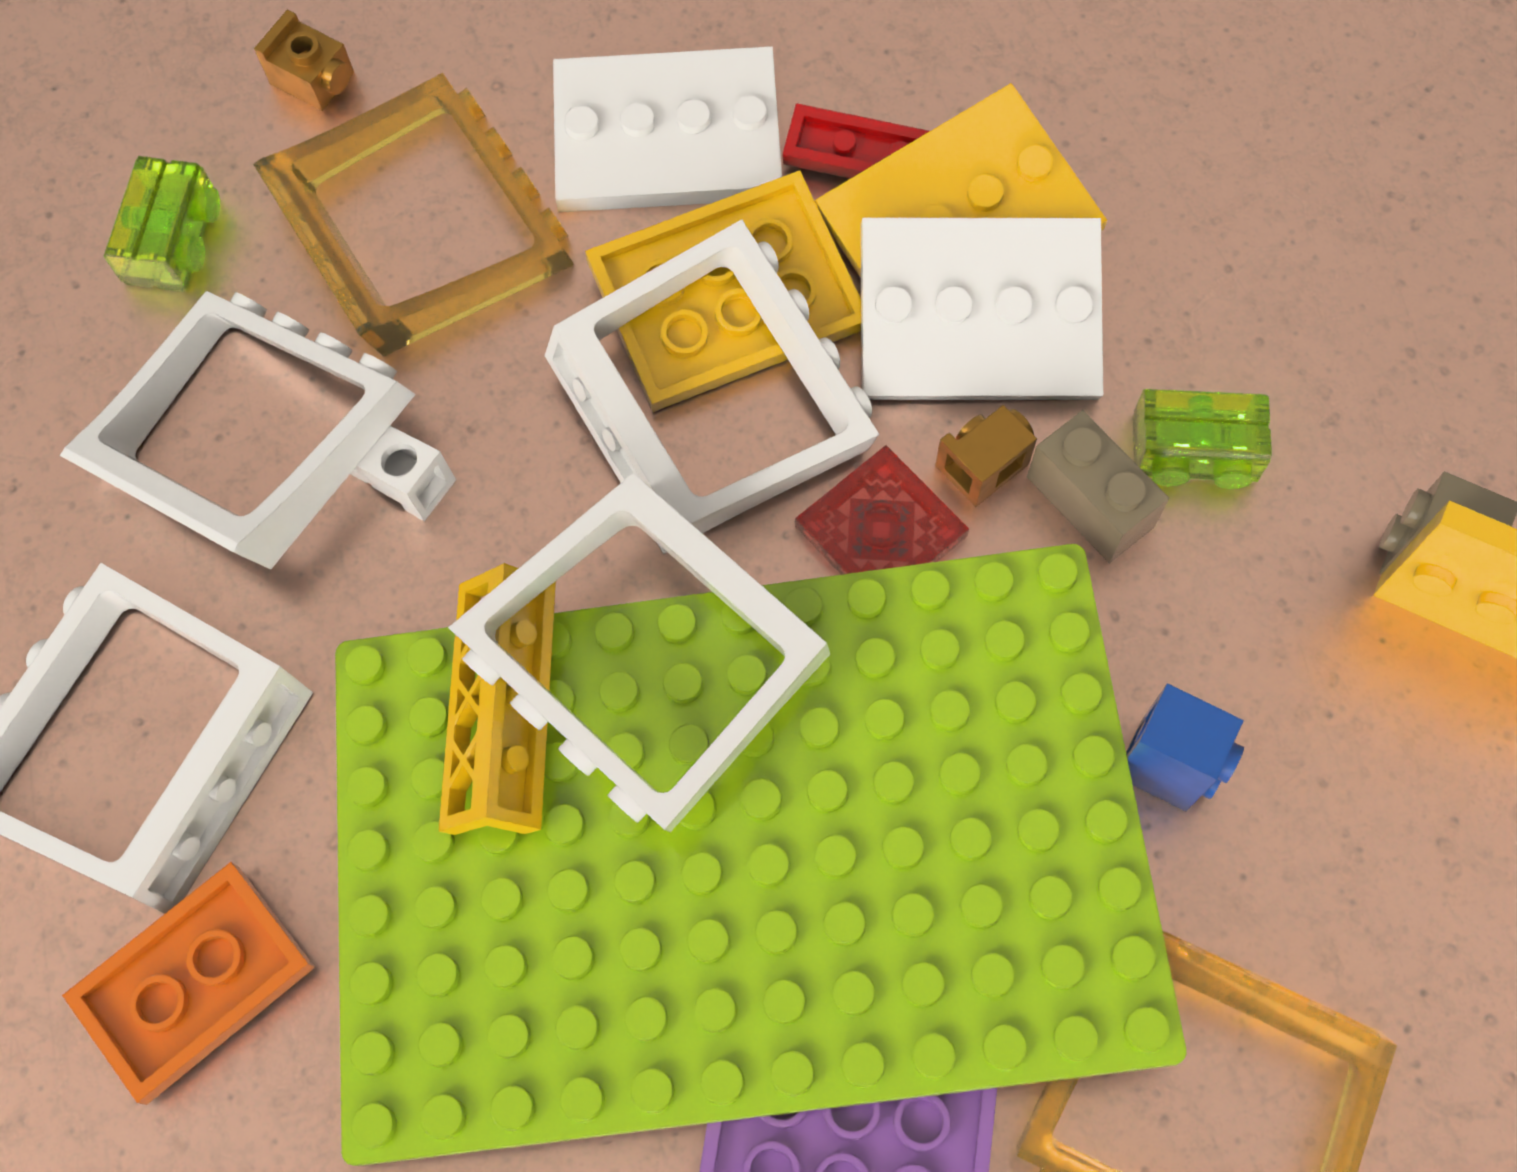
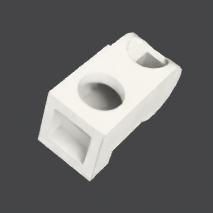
M392 426L388 427L350 473L401 503L406 511L422 521L428 518L456 481L454 474L439 450Z

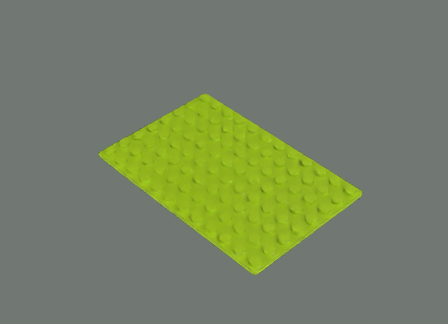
M1066 544L762 585L827 642L830 655L763 727L671 833L664 830L648 814L637 823L616 805L608 796L616 784L598 767L587 776L568 760L558 749L567 738L549 722L547 724L541 830L522 834L484 826L457 835L439 832L455 634L446 627L342 642L335 652L341 1151L343 1160L349 1165L366 1166L1171 1067L1181 1063L1186 1056V1044L1084 549L1077 544ZM713 592L554 613L549 691L657 792L665 793L673 789L783 663L785 656ZM478 717L471 728L470 743L477 732ZM473 781L466 791L465 810L471 809Z

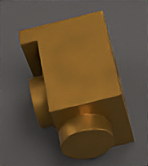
M288 9L254 48L271 85L321 111L326 108L335 95L345 90L350 77L354 73L343 43L300 22L296 13Z
M1002 405L987 418L982 414L972 418L963 426L956 438L950 432L942 437L939 442L935 466L977 507L1029 465L1037 438L1034 436L1030 423L1019 411L1015 409L1008 410Z

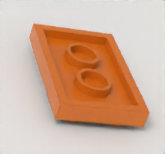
M230 862L66 991L62 997L134 1100L139 1104L148 1105L307 975L315 966L240 867Z

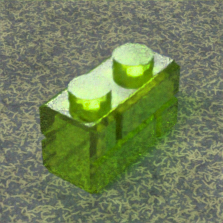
M138 156L103 256L120 281L133 286L152 288V285L159 289L179 292L187 290L192 272L200 271L204 264L205 244L203 237L208 222L214 223L220 212L219 192L212 185L204 168L193 162L171 160V163H168L161 158Z
M1143 389L1133 415L1134 462L1148 477H1152L1154 483L1162 486H1178L1187 483L1190 479L1214 480V484L1223 489H1239L1250 485L1252 482H1258L1269 465L1272 456L1271 429H1269V396L1266 394Z

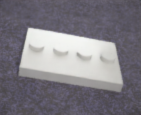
M773 46L553 59L555 200L558 212L711 204L782 177Z
M862 218L861 379L862 390L867 394L869 400H1099L1103 397L1101 218Z

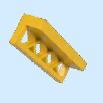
M503 563L460 583L456 620L477 604L481 597L489 594L519 568ZM556 581L499 626L495 633L497 643L548 691L550 690ZM455 635L439 832L457 835L484 826L522 834L541 830L547 724L539 731L511 706L510 702L518 693L501 677L492 686L479 675L475 679V671L462 659L470 648ZM478 717L477 732L470 743L471 728ZM473 781L471 809L465 810L466 791Z

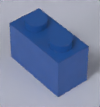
M1167 683L1140 721L1126 751L1133 786L1185 812L1201 796L1211 799L1221 781L1224 783L1229 781L1242 757L1244 746L1234 741L1244 720Z

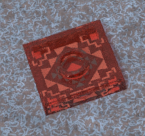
M887 445L882 447L795 518V527L841 575L938 562L967 538L969 528Z

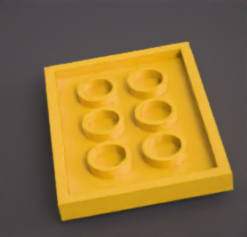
M1012 83L815 200L827 228L860 278L862 218H1101V231L1105 229L1107 223L1104 214Z
M800 170L585 251L587 263L604 298L742 219L757 243L765 241L774 249L778 259L777 275L788 291L796 289L804 296L809 308V319L807 322L818 339L826 337L834 342L861 331V298ZM726 267L714 269L617 329L652 412L788 360L736 276Z
M1449 500L1383 572L1373 596L1517 659V529Z

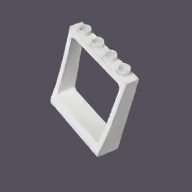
M742 219L554 325L545 352L547 361L619 481L623 482L634 473L701 533L868 451L879 436L877 429L870 420L872 406L867 394L860 387L854 386L850 388L839 372L840 355L836 346L826 337L818 339L807 322L809 319V308L804 296L796 289L789 291L786 289L777 275L778 259L774 249L765 241L757 243ZM726 267L736 276L831 426L835 436L702 497L690 491L600 343V340L714 269ZM658 544L662 553H667V551Z
M206 291L124 389L85 429L64 447L60 456L226 549L272 569L416 394L393 379L397 372L393 367L374 356L364 353L358 363L349 359L353 351L351 348L325 333L320 332L315 342L305 338L309 332L307 327L280 312L276 313L271 322L263 318L267 312L266 308L240 293L235 292L229 302ZM230 328H238L365 390V394L294 472L255 510L245 516H238L136 459L138 447L220 336Z
M634 473L448 627L470 648L462 659L471 669L491 686L501 677L518 693L510 704L520 715L539 731L549 722L567 738L558 749L568 760L587 776L598 767L616 784L608 794L616 805L637 823L648 814L664 830L670 833L763 727L830 655L827 642ZM627 526L641 528L785 656L783 663L673 789L665 793L657 792L506 652L497 643L495 633L499 626L586 556Z
M100 563L85 586L76 587L67 595L63 604L64 616L50 637L36 642L30 648L26 658L28 669L12 692L0 695V792L115 622L128 609L139 610L237 668L239 675L120 859L114 862L104 861L1 811L0 835L165 914L184 899L313 692L281 666Z

